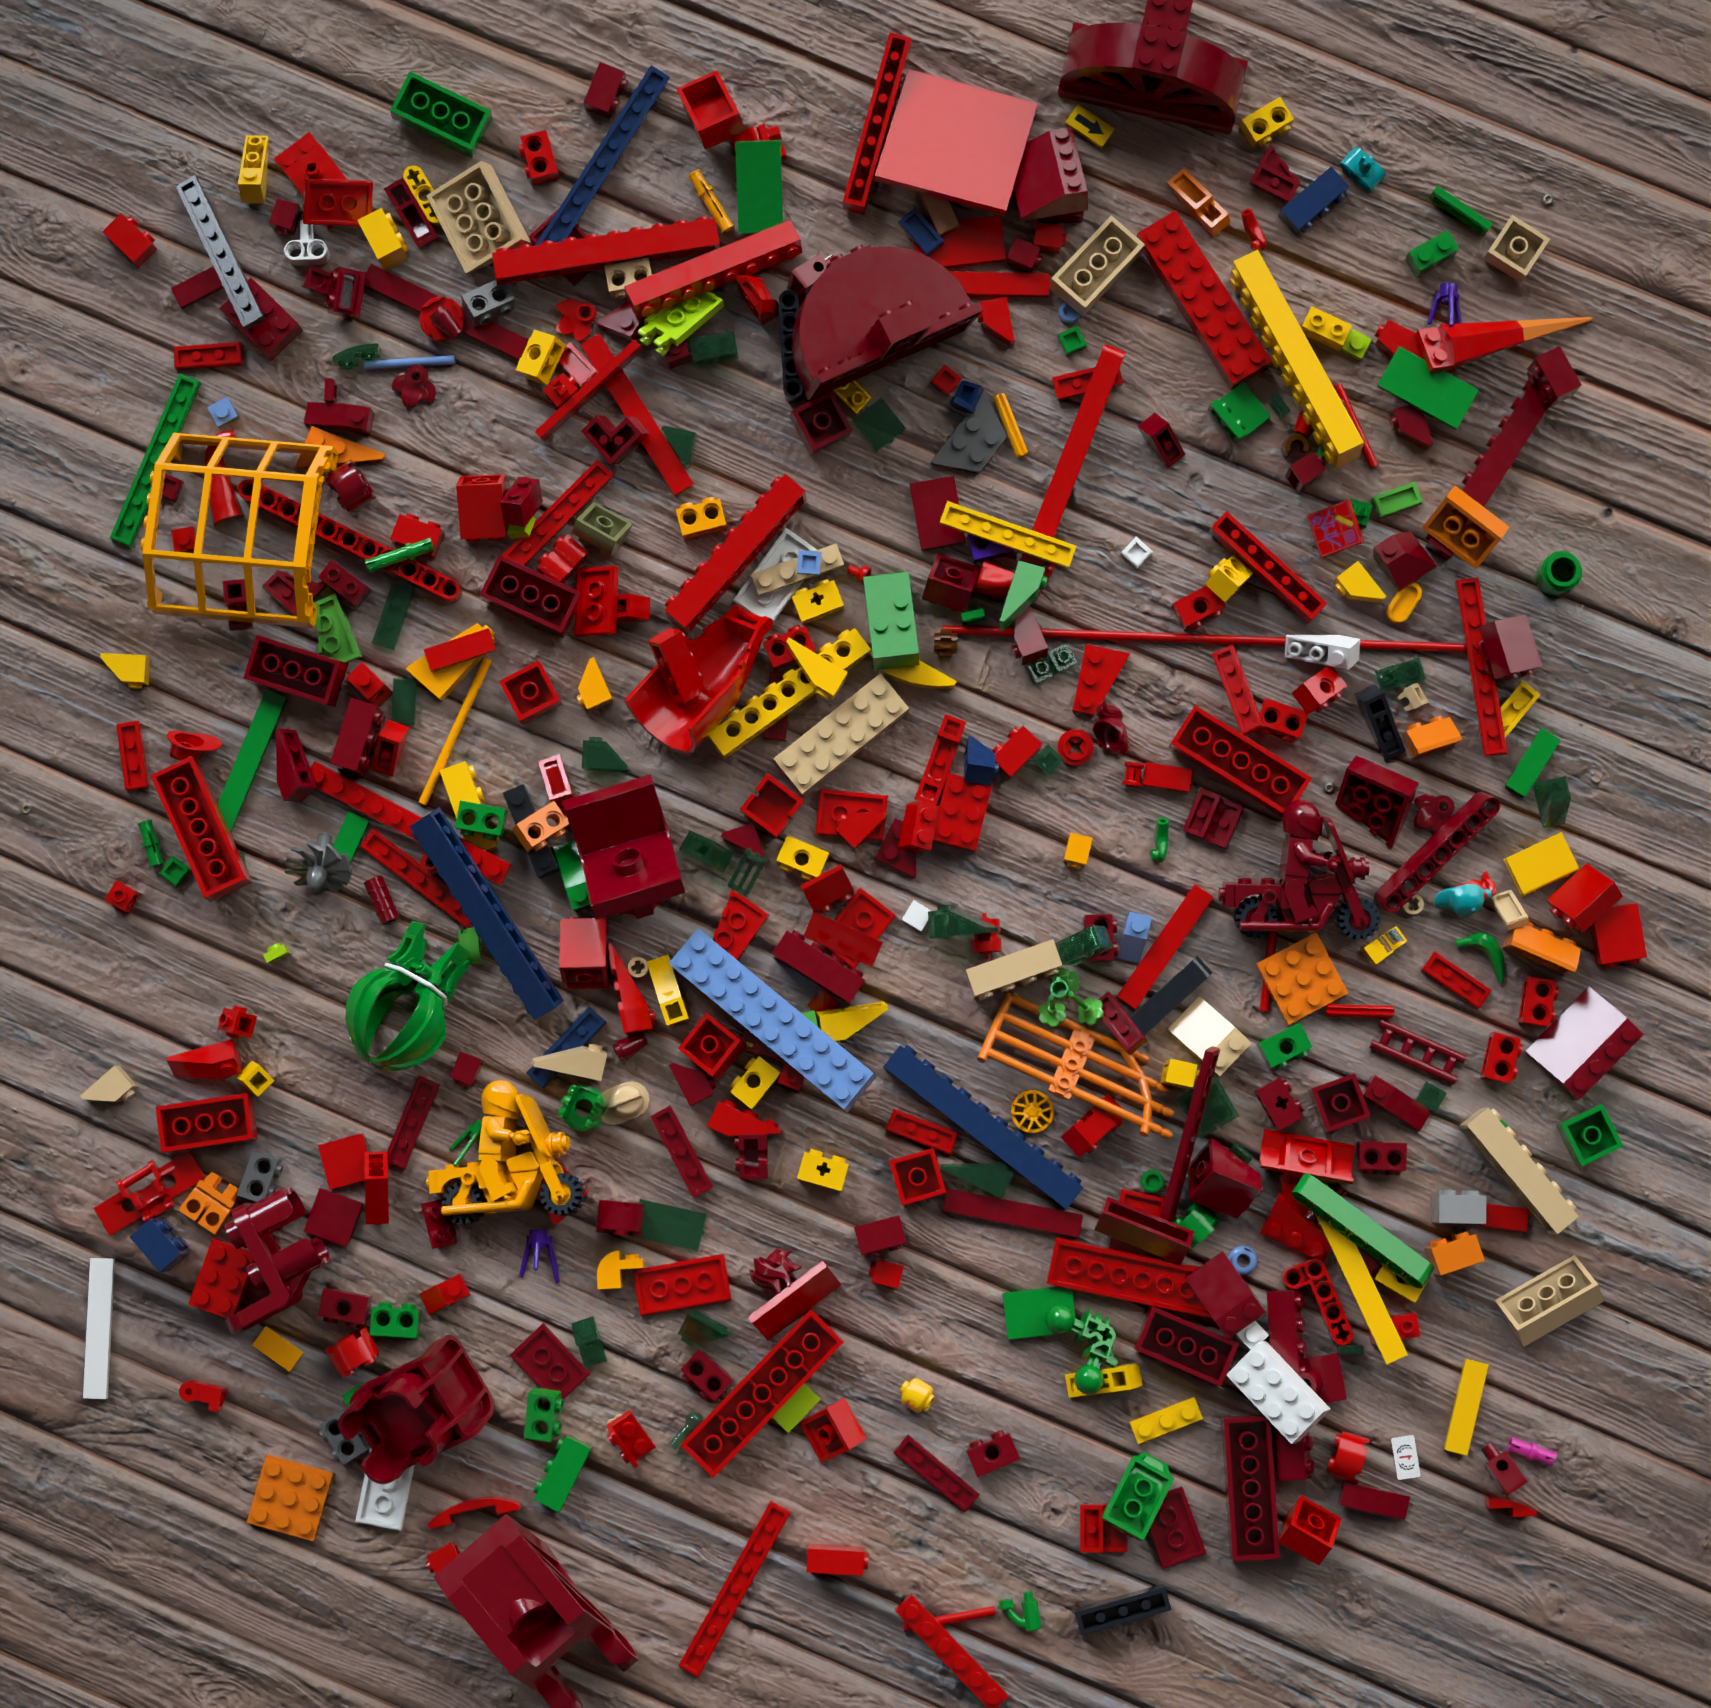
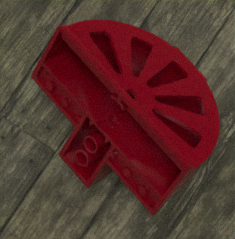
M1147 0L1142 24L1100 23L1086 25L1073 22L1057 94L1065 99L1230 134L1233 130L1248 60L1233 57L1219 47L1186 33L1193 0ZM1107 72L1120 73L1133 86V88L1118 80L1117 78L1113 77L1112 75L1108 74ZM1144 75L1163 80L1155 90H1149L1146 88ZM1080 77H1088L1102 84L1080 79ZM1183 88H1190L1196 91V93L1167 95ZM1191 104L1215 105V106H1217L1219 109L1209 108V107H1203V106H1197V105H1191Z
M859 245L851 249L848 255L838 254L832 257L830 263L826 265L825 271L813 284L802 302L793 328L792 351L794 363L808 401L966 331L983 311L980 302L973 305L964 288L946 268L930 257L913 250L892 246L871 247V245L863 247Z

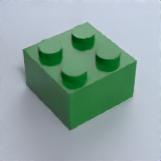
M1603 1104L1595 1105L1556 1124L1576 1166H1584L1623 1147Z

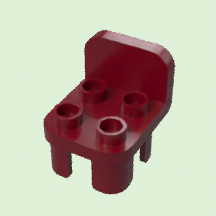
M284 1187L256 1203H244L231 1210L234 1220L224 1225L235 1248H248L255 1262L246 1266V1269L258 1291L266 1289L271 1292V1295L225 1320L232 1334L248 1330L298 1303L303 1297V1288L311 1272L331 1261L329 1252L321 1238H314L312 1240L303 1238L281 1250L273 1232L304 1216L306 1213V1208L301 1198L292 1187L288 1189Z
M446 1335L434 1341L421 1357L362 1384L352 1395L349 1407L340 1416L338 1425L346 1441L353 1439L361 1431L372 1450L361 1463L362 1469L373 1482L387 1484L398 1479L407 1468L417 1463L421 1467H425L432 1463L439 1453L477 1435L493 1415L494 1403L490 1391L462 1344L454 1336Z

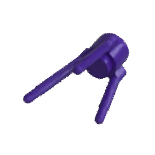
M1442 283L1440 291H1435V299L1427 321L1428 325L1432 323L1439 300H1441V304L1449 305V326H1454V305L1457 323H1462L1459 304L1460 294H1458L1457 284Z
M530 1230V1235L527 1236L520 1277L524 1276L530 1249H534L533 1269L536 1271L538 1270L539 1249H545V1245H547L555 1283L560 1282L552 1246V1236H548V1230Z

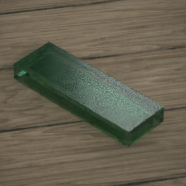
M393 579L372 644L395 651L416 589L415 585Z

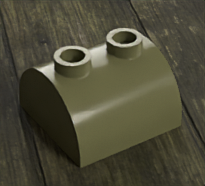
M593 502L576 519L572 534L579 537L578 541L584 545L591 544L597 547L601 555L614 556L624 543L633 523Z

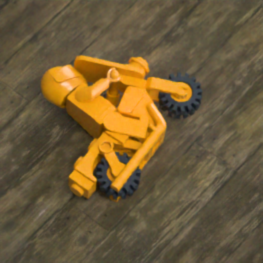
M496 1080L489 1083L481 1094L483 1113L490 1115L484 1116L482 1119L478 1160H481V1162L467 1163V1167L459 1168V1164L457 1167L449 1164L445 1165V1169L428 1171L429 1176L427 1177L426 1184L429 1194H444L443 1197H446V1200L442 1201V1205H445L441 1209L442 1215L452 1219L454 1223L473 1224V1222H478V1217H483L484 1214L529 1210L534 1205L543 1176L546 1184H542L541 1188H544V1191L540 1192V1196L544 1198L541 1199V1203L546 1205L544 1208L550 1210L552 1214L569 1216L571 1213L578 1212L577 1208H582L581 1201H585L586 1198L583 1197V1193H586V1190L581 1187L584 1184L578 1181V1177L564 1173L561 1165L555 1161L560 1155H565L567 1150L570 1149L569 1136H566L564 1132H558V1134L550 1133L543 1115L532 1096L518 1094L515 1086L504 1080ZM521 1113L530 1131H518L516 1129V1119L519 1118ZM531 1143L534 1152L530 1151L516 1156V1145H528Z

